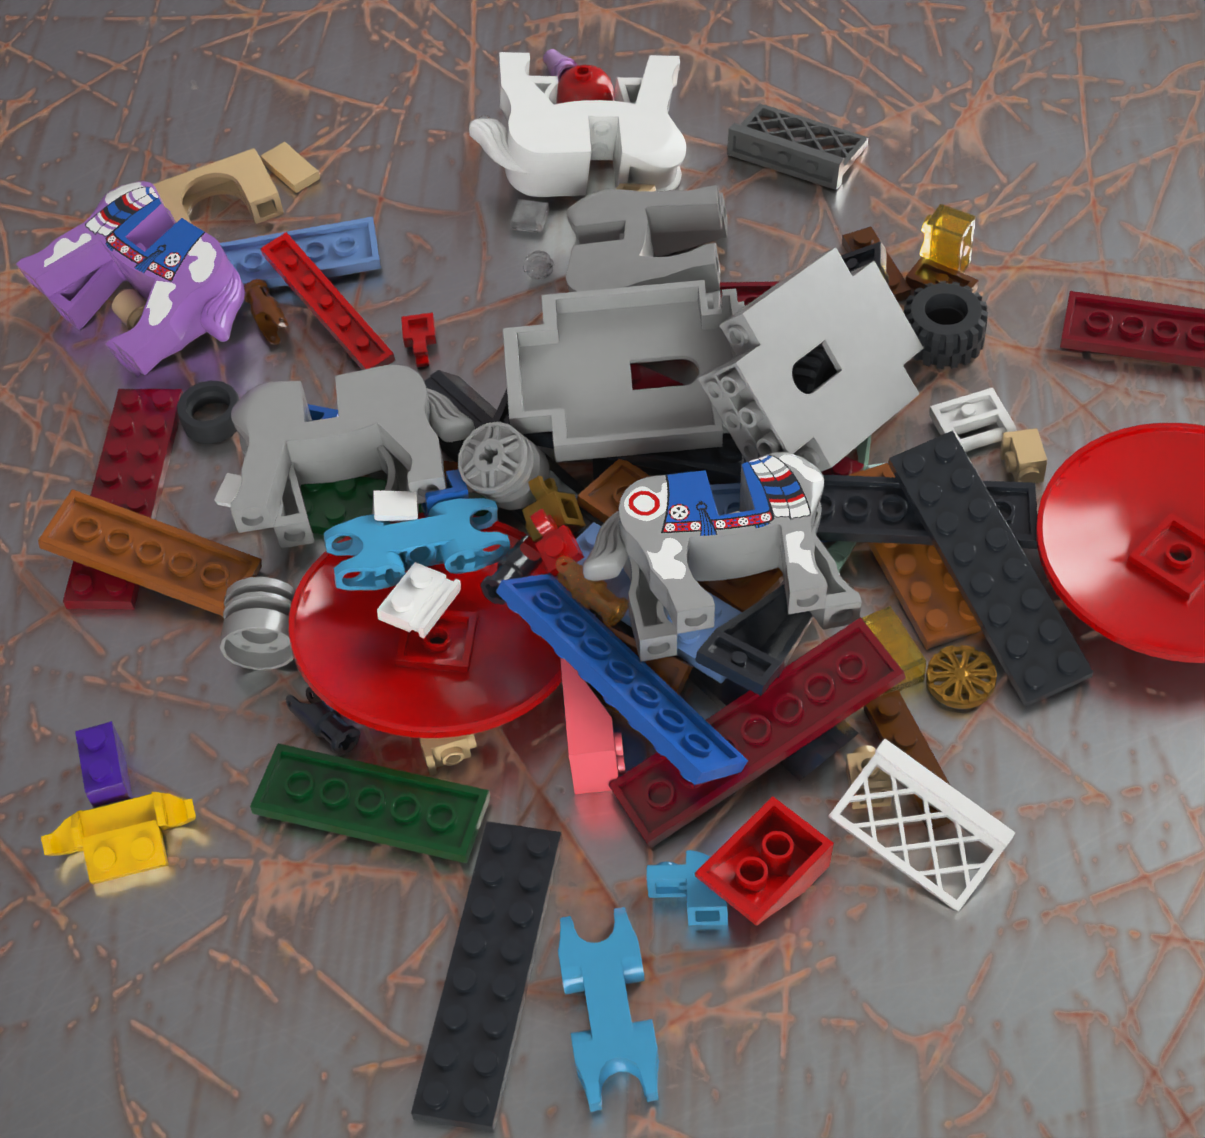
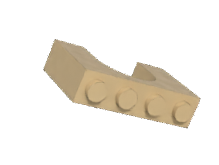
M255 148L153 184L164 206L171 212L176 223L181 218L191 223L188 217L189 212L199 201L221 194L232 195L241 199L246 204L255 224L284 214L279 193Z

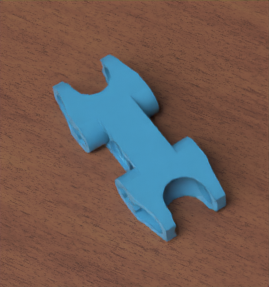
M459 498L437 503L430 509L429 517L390 524V521L375 520L374 514L357 517L333 526L324 532L326 552L336 556H355L340 562L333 568L336 587L343 590H378L392 587L399 583L406 574L405 571L409 570L414 562L426 567L444 563L446 570L453 574L477 571L499 562L510 550L508 535L500 532L480 531L498 521L496 502L485 498ZM480 510L489 511L484 516L472 517L476 512ZM340 536H349L352 538L348 541H344L341 543H333V541ZM493 545H501L497 550L492 552H486L483 550L484 548ZM361 571L354 578H343L347 573Z
M625 907L614 909V930L606 940L598 943L586 942L581 939L574 928L571 916L560 918L558 956L564 993L566 995L585 991L591 1030L571 1033L577 1076L585 1091L590 1112L602 1110L601 1094L603 1083L609 1076L618 1072L631 1073L639 1079L647 1102L659 1100L657 1086L659 1058L653 1020L632 1022L625 984L645 981L638 937L631 926Z

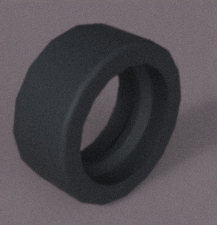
M211 380L200 382L188 388L181 395L177 404L178 416L183 430L189 438L200 443L211 444L221 442L236 433L237 430L234 427L231 412L234 405L239 401V396L234 388L222 381ZM221 403L229 406L223 415L213 420L200 421L192 418L200 408L208 404Z

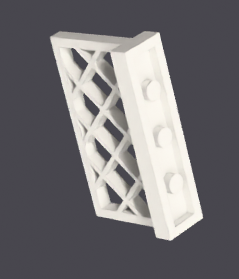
M886 739L882 741L876 749L874 756L829 814L830 819L957 913L1015 835L1013 830ZM876 767L890 776L893 791L870 794L867 779ZM896 781L907 789L897 790ZM862 785H864L865 794L855 796ZM915 794L923 801L925 814L902 817L899 796ZM894 797L897 818L874 821L871 800ZM866 800L869 822L853 824L841 815L849 803ZM928 804L939 812L930 813ZM947 817L955 823L957 838L934 841L931 819ZM926 820L929 842L906 845L903 823ZM898 824L902 846L885 848L877 842L875 827ZM870 828L872 837L861 829ZM961 828L972 836L962 837ZM980 841L992 850V853L984 863L967 865L964 843ZM958 844L962 866L939 869L936 847ZM931 848L934 870L916 871L910 866L908 851ZM903 851L904 861L893 853ZM979 869V871L970 881L968 871ZM963 871L966 888L957 900L943 890L940 874ZM935 875L937 885L927 879L926 876Z

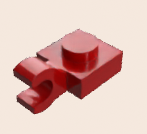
M433 312L402 316L404 347H413L416 367L429 366L427 345L437 344Z
M542 508L530 516L533 524L543 537V539L535 543V546L549 573L556 577L584 558L575 537L566 525L558 528L553 517L550 514L547 516Z

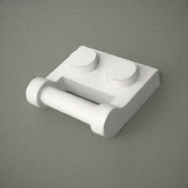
M993 387L930 406L929 416L940 435L953 430L965 452L1002 441L1003 433L1017 431L1014 422ZM995 423L999 427L963 439L958 437L959 434Z

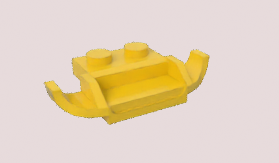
M151 792L145 796L89 810H79L65 819L56 830L48 835L41 836L44 855L58 856L84 851L91 884L168 865L162 831L187 824L195 820L196 815L192 798L187 799L160 792Z

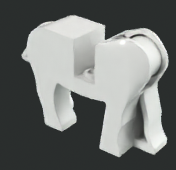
M499 52V104L508 122V133L505 126L497 119L482 118L470 122L469 134L481 145L492 160L505 167L507 179L515 189L534 197L586 195L590 160H613L615 188L620 183L653 184L656 191L675 190L681 181L679 165L685 158L686 143L683 135L668 115L672 89L677 85L680 66L679 56L650 55L643 78L617 77L614 101L589 100L556 104L557 76H529L530 53Z

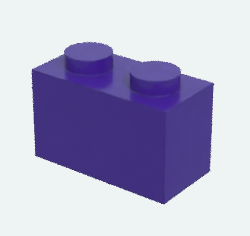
M112 721L75 731L85 794L92 807L97 808L133 799L124 746Z

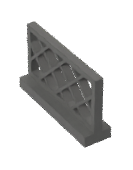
M760 103L741 124L733 123L729 128L727 155L837 190L842 184L843 174L868 146L869 137ZM766 116L772 119L761 121L760 117ZM794 125L800 128L788 129L787 126ZM779 128L780 131L768 132L767 129ZM822 134L826 136L816 138L814 135ZM797 137H807L805 140L795 141L794 139ZM843 143H851V144H854V145L843 147L842 144H843ZM834 145L835 147L831 149H822V146Z

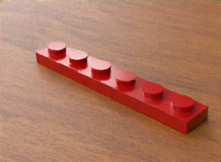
M287 232L260 248L263 257L362 370L390 365L396 361L394 353Z

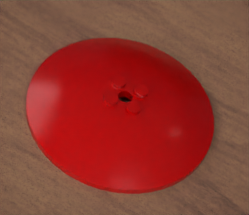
M1151 423L1127 427L1103 435L1081 447L1066 459L1056 470L1042 495L1037 514L1036 542L1041 565L1047 579L1057 595L1077 617L1113 642L1152 657L1179 662L1205 663V426L1188 423ZM1180 552L1185 554L1188 560L1177 561L1170 554Z
M418 513L417 519L425 518L424 513ZM390 521V524L400 523V521ZM498 521L490 527L480 530L481 532H500L508 535L510 549L527 535ZM346 536L345 538L341 539V540L338 541L337 543H341V542H344V541H348V540H350V539H352V538L349 537V536ZM528 536L520 546V550L530 560H538L541 556L535 546L537 542H533L532 537ZM493 545L484 548L483 550L486 552H492L497 550L501 545ZM325 551L305 573L291 602L289 613L291 651L297 668L306 683L317 696L341 715L378 731L413 738H448L479 733L511 722L543 702L562 682L560 660L562 658L555 653L554 648L542 636L534 633L530 625L518 613L512 611L507 606V603L504 605L494 604L483 595L480 586L481 582L485 577L492 576L497 571L499 562L477 571L461 574L448 572L444 563L427 566L446 574V579L451 581L455 579L460 580L461 591L425 638L420 637L419 633L414 630L408 632L378 619L377 609L395 586L378 590H343L336 587L333 568L340 562L355 556H336ZM542 562L531 576L549 574L545 563ZM361 571L347 573L343 578H354ZM561 583L570 593H572L580 601L577 592ZM440 637L446 640L441 644H432L429 642L432 638Z

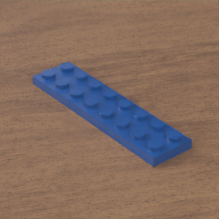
M544 574L501 581L496 593L507 602V606L512 611L518 613L530 625L534 633L542 636L554 648L555 653L571 664L578 671L579 676L584 681L590 683L603 696L607 704L615 707L628 720L629 725L633 729L641 732L653 744L654 749L659 754L665 756L675 765L683 778L697 785L742 772L748 760L646 663L640 662L639 657L554 576Z

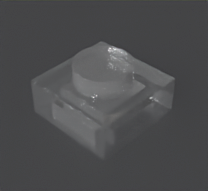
M518 199L511 219L512 230L542 233L549 214L548 203Z

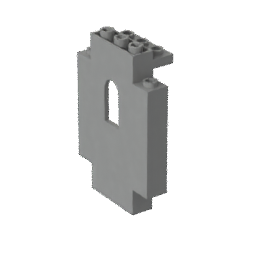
M835 247L811 259L722 322L719 326L737 356L698 378L746 462L770 453L785 452L800 456L815 465L820 471L832 468L919 395L903 365L920 352L923 346L875 261L850 272ZM819 344H822L837 373L812 393L805 394L796 387L793 381V365Z
M704 280L541 295L544 324L503 328L510 425L521 434L553 431L556 462L722 447V434L729 433L698 378L737 356L719 326L745 307L744 301L738 302L736 288L722 290V308L715 309L712 293H706ZM687 359L694 362L699 369L697 379L688 385L632 389L631 363Z

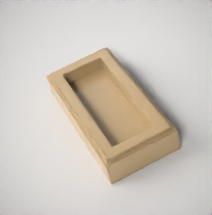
M285 141L261 155L263 164L295 193L320 179L319 171Z

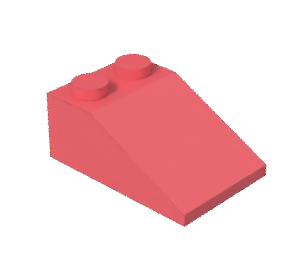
M562 658L560 660L568 754L574 793L584 794L612 791L608 784L617 779L618 775L626 773L621 732L613 731L610 714L587 683L579 676L578 671Z

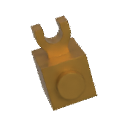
M537 476L528 481L530 490L537 501L522 511L526 520L527 532L532 537L533 542L543 539L530 518L532 514L541 508L547 516L550 514L553 517L558 528L566 525L573 534L585 527L575 494L557 492L554 478H548L544 481L542 476Z

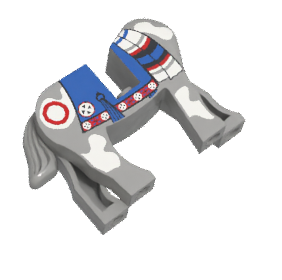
M785 452L770 453L741 464L740 511L731 512L726 515H718L706 470L651 476L634 482L623 493L619 503V511L610 516L599 529L593 549L583 564V575L588 580L597 581L615 578L619 575L622 568H624L630 578L631 586L628 593L629 618L640 662L676 656L677 634L714 628L715 604L713 597L697 581L740 578L779 567L784 577L788 614L810 611L822 629L851 624L860 618L862 604L859 592L852 589L842 579L835 560L816 536L821 520L820 499L824 489V477L821 471L806 459ZM668 614L671 618L672 623L667 619Z

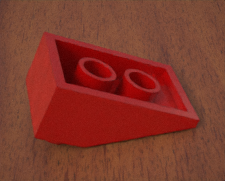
M772 796L695 872V877L757 926L804 893L830 866L834 843Z

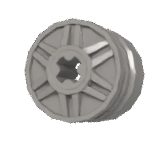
M502 422L486 423L473 430L463 442L458 455V469L462 480L473 490L487 499L495 501L498 507L504 509H522L535 502L536 498L530 490L528 481L537 476H542L544 481L549 478V462L545 453L511 425Z
M268 577L245 578L236 581L227 588L224 598V623L220 642L223 656L231 663L255 670L275 669L291 662L294 657L289 639V613L296 590L288 583Z

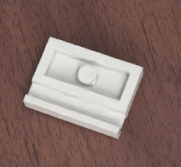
M414 562L377 609L378 619L408 632L414 630L419 633L420 637L425 638L461 591L460 580L455 579L451 581L446 579V574Z

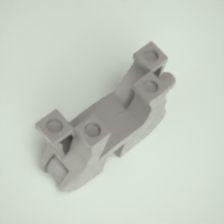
M718 185L686 191L605 189L587 195L567 210L568 222L576 235L575 245L572 246L566 273L569 292L704 280L706 292L713 295L714 309L722 308L720 264L716 243L705 244L683 254L660 257L727 237L728 218L723 193H719Z
M384 365L335 376L339 417L315 421L311 419L301 381L266 382L257 385L239 399L231 412L234 427L241 434L240 445L245 456L241 468V487L231 502V513L238 533L274 527L280 548L315 543L300 486L302 484L328 483L351 479L381 469L388 476L384 491L416 492L417 513H419V504L426 503L425 494L427 492L447 489L438 437L445 442L466 439L475 430L474 423L469 417L460 412L447 397L426 388L422 377L416 371L402 365Z

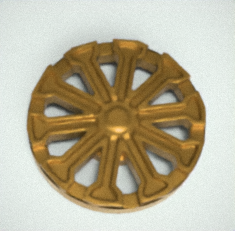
M962 644L955 647L954 645L946 646L937 654L935 653L928 662L926 670L927 687L934 698L949 707L968 709L979 706L991 697L996 687L997 672L995 665H993L985 652L978 651L973 646ZM956 655H962L961 662L958 661ZM969 657L975 658V660L968 664ZM947 658L949 663L943 661V659ZM981 666H985V667H986V669H979V668H980ZM937 668L941 670V672H935L933 671V669ZM981 679H989L990 682H985ZM945 681L941 685L934 684L935 682ZM974 687L983 691V693H976ZM949 690L954 692L950 696L945 695V693ZM966 693L969 698L963 700L961 694Z

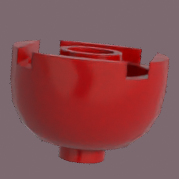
M578 65L567 70L561 76L558 82L556 101L557 104L589 100L614 101L615 92L611 78L601 68L593 65Z

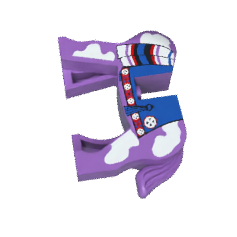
M146 181L133 182L112 189L103 196L92 215L85 222L56 238L42 251L24 257L16 263L28 282L48 297L59 314L79 331L119 285L127 280L140 295L147 299V302L137 325L126 333L112 337L106 345L117 361L136 377H139L141 374L146 375L162 359L182 350L187 344L206 332L219 341H227L230 336L232 323L243 303L245 295L244 285L220 243L214 237L183 218L176 223L171 212L164 206L156 187Z

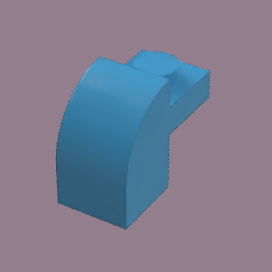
M686 850V864L678 865L674 862H661L657 865H647L649 898L687 897L688 926L728 925L727 902L695 877V872L710 858L708 855Z

